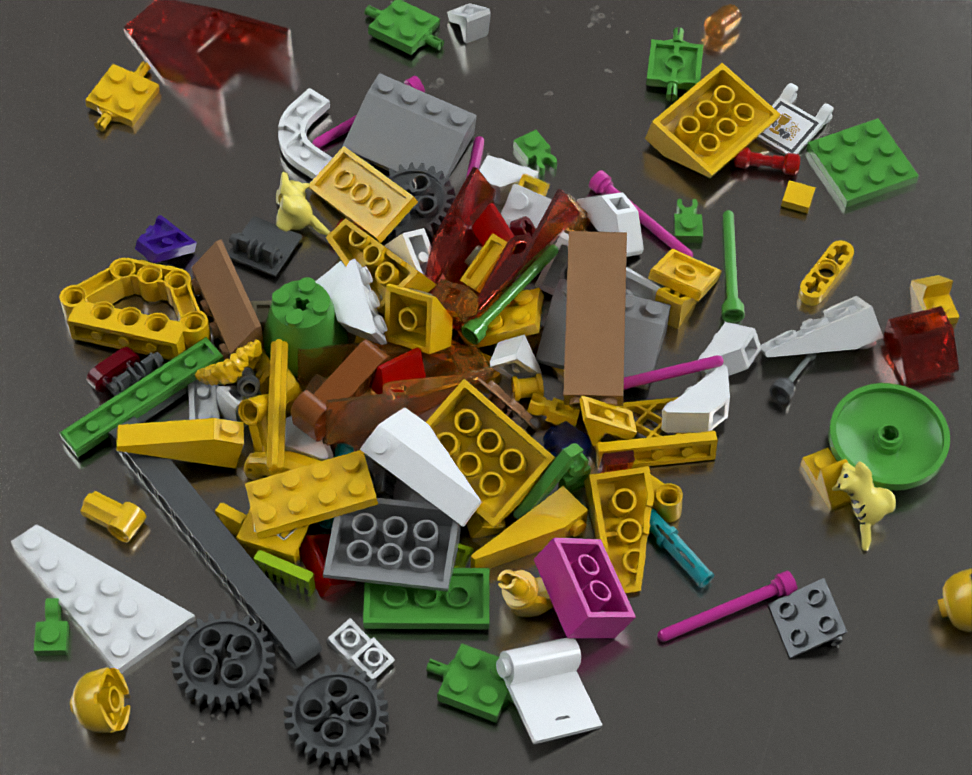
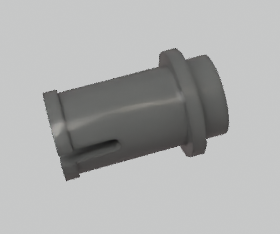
M245 367L244 371H242V376L237 379L236 387L241 396L253 397L260 390V382L255 376L254 370L250 367Z

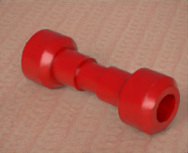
M745 147L734 157L733 165L735 168L746 169L749 166H767L772 169H780L786 175L795 176L799 172L801 157L799 154L787 153L785 156L762 155V153L751 152L749 147Z

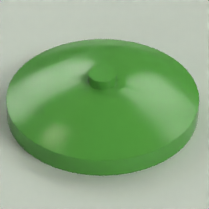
M876 383L853 390L838 403L829 425L830 448L837 462L846 459L853 467L858 462L864 463L872 472L873 484L876 488L881 487L897 491L915 488L926 483L940 471L950 447L949 427L939 408L920 392L898 384Z

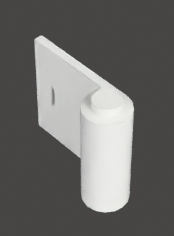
M566 637L502 651L496 662L497 672L504 679L533 744L599 729L602 726L576 671L581 663V652L574 638Z

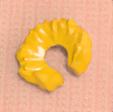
M257 339L254 342H248L247 345L237 348L236 353L230 355V359L226 358L223 362L211 364L197 370L195 377L198 381L203 382V384H210L211 386L220 383L224 386L235 383L238 377L242 376V371H244L245 367L252 368L254 372L259 367L263 353L261 342Z

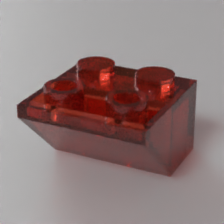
M942 306L888 319L882 340L905 385L959 371L954 330Z

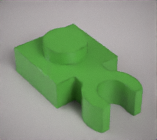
M537 130L513 141L514 149L527 165L533 162L536 163V170L540 175L545 174V164L550 165L554 170L557 169V159L554 155L550 154V145Z
M682 199L677 200V214H674L673 219L674 237L681 243H702L703 241L702 214H696L698 207L696 199L692 200L691 207H684Z
M583 453L579 455L558 483V489L564 486L572 494L585 487L584 481L591 475V467L588 465L589 460Z

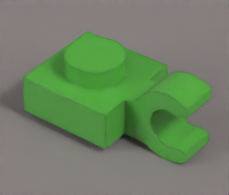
M46 598V621L36 622L34 653L36 656L68 655L70 626L68 621H61L62 605H59V598Z

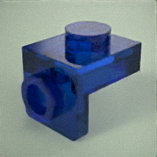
M567 421L555 427L551 426L543 436V441L545 442L543 447L550 453L555 451L559 454L564 448L577 443L583 449L582 453L587 457L592 445L589 436Z

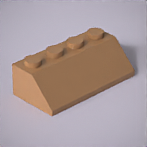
M222 239L218 240L193 265L194 279L191 281L194 295H200L202 301H199L201 311L207 317H210L209 328L214 339L219 338L221 342L218 347L225 360L226 358L230 359V355L236 353L237 348L247 345L250 341L259 340L263 349L264 342L261 324Z

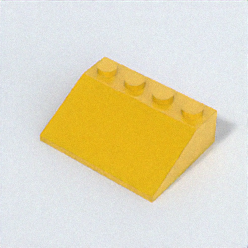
M721 63L652 121L645 140L664 157L711 178L778 120L781 114L726 65Z
M465 379L461 381L426 421L482 501L476 512L494 528L524 500L555 460V457Z

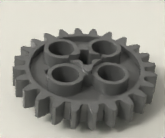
M413 162L409 164L408 169H404L400 164L399 171L396 173L392 169H388L390 174L388 178L413 195L418 201L387 236L388 241L402 233L422 228L425 229L426 234L432 239L434 238L433 231L435 229L443 232L441 223L450 224L449 215L455 214L453 206L457 204L450 179L444 177L443 171L436 173L434 166L426 170L424 163H421L418 169L414 168Z
M222 611L220 619L215 620L213 614L209 613V622L204 623L200 618H197L198 627L196 629L188 625L186 626L188 637L178 636L181 646H173V653L176 657L171 658L172 668H175L172 670L174 680H178L177 686L179 691L186 689V699L189 700L195 696L197 706H200L206 700L209 710H212L216 703H220L222 711H225L227 703L232 702L233 706L238 709L240 699L250 704L251 693L258 696L262 695L259 684L269 686V677L267 675H274V667L271 664L276 663L275 653H272L274 651L273 641H268V631L261 632V624L259 622L251 626L250 616L248 615L242 621H239L238 612H235L231 619H227L225 611ZM231 636L232 638L227 646L228 658H225L226 642L228 637ZM210 641L219 642L215 646H206ZM243 646H247L250 648L246 652L236 651L238 648ZM219 663H222L220 683L214 685L220 674ZM201 669H210V672L205 675L197 674ZM232 675L242 676L239 680L236 681L228 680V678Z
M339 664L336 672H332L329 665H325L324 674H320L318 670L313 669L312 679L304 675L301 676L303 687L295 684L292 686L295 696L287 695L286 697L289 706L283 708L284 717H287L284 720L285 729L289 730L287 732L289 741L296 740L294 743L295 750L299 751L305 748L306 759L316 754L317 764L320 765L326 757L329 758L330 766L333 767L336 759L341 758L342 763L346 766L349 756H353L358 762L360 761L361 750L370 755L372 753L370 743L380 745V736L378 734H386V725L384 723L389 722V714L386 712L388 701L382 700L384 698L383 688L376 689V679L366 682V671L356 676L355 666H352L348 672H343L342 664ZM338 690L345 692V694L341 697H334L331 695L333 692ZM311 710H317L321 712L316 717H309L306 715ZM357 712L366 714L362 719H354L352 717ZM332 732L342 734L338 739L332 740L327 738L328 734Z

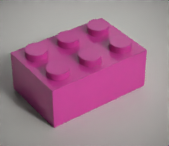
M553 538L533 559L567 638H616L636 618L601 539Z

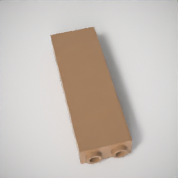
M569 231L563 395L564 405H570L572 408L581 409L579 399L582 395L614 406H623L627 232Z

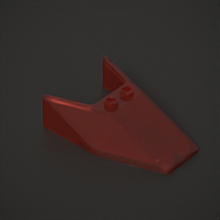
M155 0L124 26V31L164 83L222 120L227 117L223 88L197 56L199 52L217 37L232 45L241 44L249 37H252L289 61L293 58L289 28L203 5L176 0ZM234 29H238L243 32L238 37H231L228 35V33Z
M472 167L433 238L425 276L437 284L428 293L437 297L453 318V330L462 332L461 327L468 320L478 318L581 214L562 189H557L532 237L517 235L508 241L481 292L478 293L461 282L460 279L469 268L464 261L477 245L482 247L472 230V226L490 203L494 204L496 191L479 169ZM526 243L525 250L515 248L513 254V249L517 244Z

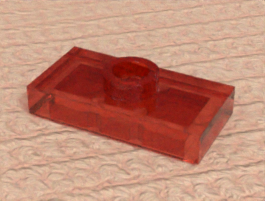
M634 451L603 453L597 473L632 469L635 461Z

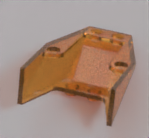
M388 341L384 345L372 342L387 353L391 360L412 350L411 348ZM360 343L298 349V383L302 392L308 390L314 394ZM451 344L450 347L432 354L421 352L426 378L388 382L383 385V394L379 395L371 390V385L360 397L326 400L325 443L329 446L372 433L378 424L404 407L416 416H419L442 404L463 379L474 387L480 384L477 380L479 377L483 381L493 377L494 370L476 345ZM400 389L404 390V392H393L391 390Z

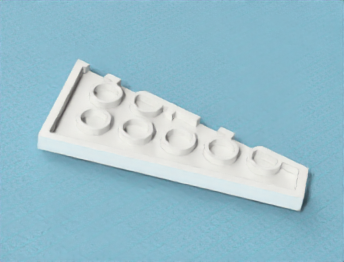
M37 524L11 541L16 552L53 597L59 598V604L62 605L63 609L112 668L118 669L121 674L184 630L187 625L189 626L196 621L195 615Z

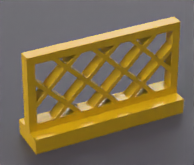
M678 397L624 402L623 406L618 407L641 415L635 422L637 432L646 436V438L628 440L608 434L617 439V441L601 442L600 439L594 446L598 471L715 460L718 441L716 432L711 430L698 433H675L676 435L669 436L659 435L662 431V417L654 412L657 409H663L668 402L674 401ZM647 419L658 424L653 431L642 426Z

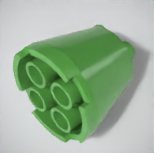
M310 277L289 282L274 291L262 331L264 350L269 359L271 343L277 339H282V341L288 343V369L293 376L303 377V380H311L331 373L342 363V358L348 346V332L337 321L334 304L327 291Z

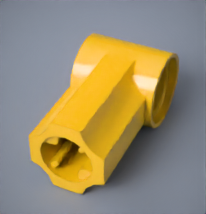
M261 394L244 399L238 407L240 419L249 426L255 452H267L269 394Z
M651 475L654 491L652 509L654 508L666 522L676 521L680 518L682 512L683 492L681 488L672 483L665 484Z
M97 491L86 496L80 510L82 516L106 527L112 536L126 543L130 542L147 518L145 512L131 502L121 504Z

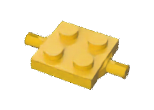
M142 61L135 72L112 64L85 99L86 107L97 111L101 115L94 124L97 130L100 129L103 132L111 121L121 122L133 128L160 91L159 84L144 78L151 69L148 63L145 64Z

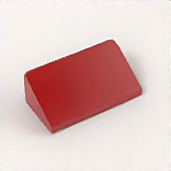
M490 203L473 224L472 230L482 247L492 233L515 247L516 237L497 207ZM514 250L507 259V261H512V258L514 256Z
M418 347L377 366L371 390L384 400L389 401L425 383L426 375L421 349Z
M331 534L306 536L299 547V554L306 569L314 573L315 587L320 597L330 596L352 587L356 583V581L323 578Z

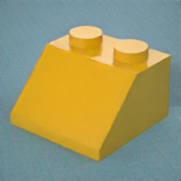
M393 284L386 285L385 323L387 331L384 332L386 341L411 349L418 347L421 349V352L432 354L451 346L453 318L437 297Z

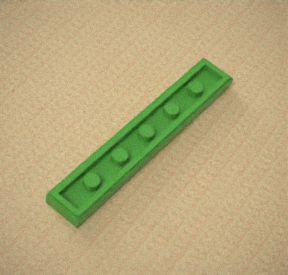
M205 337L61 431V438L76 457H80L109 437L108 432L132 417L139 418L197 379L195 377L197 370L211 364L223 362V355Z

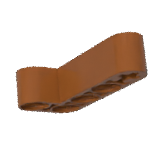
M369 340L362 341L314 394L305 390L296 398L291 407L293 424L316 442L321 441L371 387L377 366L390 361L391 357Z

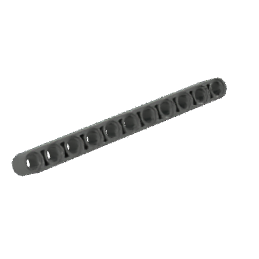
M132 417L121 425L137 424L140 422L135 417ZM117 427L108 432L109 439L115 449ZM118 451L253 620L261 624L262 631H268L270 641H273L275 647L294 669H297L322 652V647L313 632L170 459Z

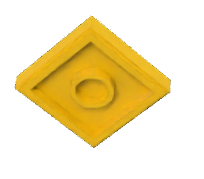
M671 249L650 270L648 279L700 301L719 280L722 271L675 249Z

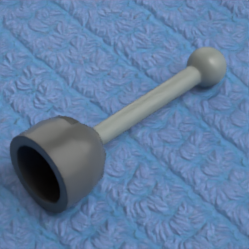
M816 353L805 354L803 361L788 379L780 378L769 388V393L775 401L786 404L791 400L795 393L793 381L808 362L816 358Z

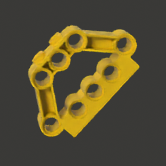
M119 258L113 261L105 270L78 285L67 286L61 291L59 296L72 339L117 349L130 347L134 352L148 355L150 352L153 354L159 352L164 359L168 360L175 358L205 337L211 341L208 318L198 307L194 297L190 274L183 269L173 266L153 264L146 260ZM133 294L141 295L148 302L165 300L173 306L178 321L170 320L163 313L146 315L142 314L135 307L118 309L114 308L112 304L125 296Z

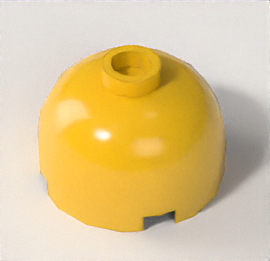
M972 568L962 570L949 577L943 586V598L937 600L942 618L949 617L954 627L965 632H972Z
M100 668L86 673L79 679L70 699V709L85 729L96 733H112L125 728L129 720L130 705L124 707V695L129 694L124 676L116 668Z

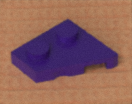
M160 215L156 218L155 224L153 226L150 225L146 232L137 239L135 250L154 264L195 252L197 242Z

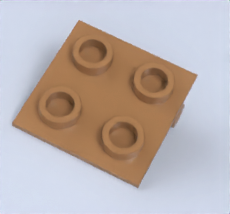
M480 377L477 379L491 393L486 398L525 432H527L526 429L529 426L533 430L537 429L530 422L533 416L515 399H511L496 383L491 380L487 384Z

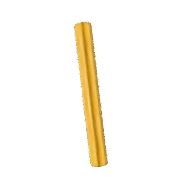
M282 339L272 342L270 349L266 468L273 472L283 470L285 462L288 343L282 341Z

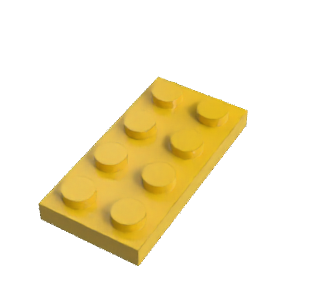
M345 146L338 151L309 183L310 186L308 187L313 193L380 243L418 203L413 195Z
M361 450L245 483L255 530L259 539L378 505L366 457Z

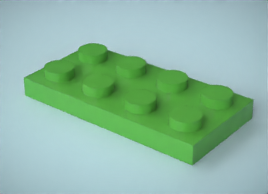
M454 568L448 592L365 582L363 628L489 629L490 568Z

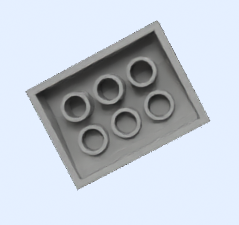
M379 73L363 100L343 146L364 161L387 171L392 169L395 173L398 172L400 164L404 169H408L411 162H413L414 168L418 169L419 165L424 163L426 170L434 166L436 173L443 171L444 177L449 178L474 135L477 115Z
M559 278L536 355V360L539 364L564 369L566 279ZM626 294L624 377L655 369L668 326L670 304ZM650 383L637 386V388L648 390Z
M377 498L378 505L334 517L323 578L448 592L458 551L461 525L433 504Z

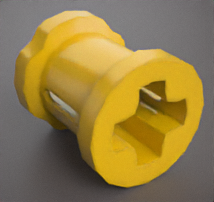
M536 373L535 377L519 379L516 376L511 377L513 399L517 402L522 398L532 397L533 393L544 396L541 373Z

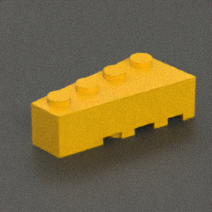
M346 218L325 237L345 266H347L350 260L356 259L362 267L366 266L373 280L370 283L371 291L373 290L376 293L380 303L377 311L384 316L387 284L407 289L412 288L426 293L437 285Z

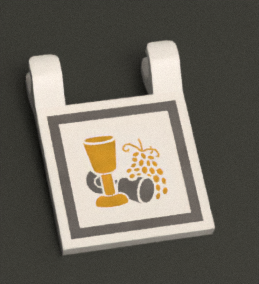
M792 83L785 87L780 97L772 105L781 114L780 118L756 138L784 156L787 153L799 154L818 131L831 121L834 110L829 104H824L816 117L791 104L796 100V91H798V87Z

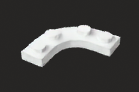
M309 88L284 111L278 125V139L281 152L286 160L296 169L314 179L332 157L314 146L307 139L306 134L312 123L330 108V101Z

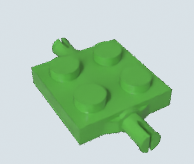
M394 0L384 10H379L371 5H368L365 9L364 14L375 19L368 26V34L410 55L418 48L427 44L438 50H441L444 45L443 39L432 35L440 27V18L402 0Z
M678 27L673 30V39L665 41L651 39L646 85L667 88L666 99L670 101L671 93H673L672 101H676L678 89L690 90L700 81L704 45L683 41L684 30L680 28L679 35H677Z
M461 643L455 658L448 665L432 658L427 664V672L429 671L443 677V683L437 693V701L495 723L501 711L509 702L514 703L504 679L497 672L496 662L499 657Z

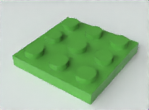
M879 118L810 141L807 144L806 150L845 208L917 183L919 175Z

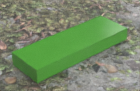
M577 443L569 445L559 453L514 511L513 516L520 519L547 498L582 453L583 449Z

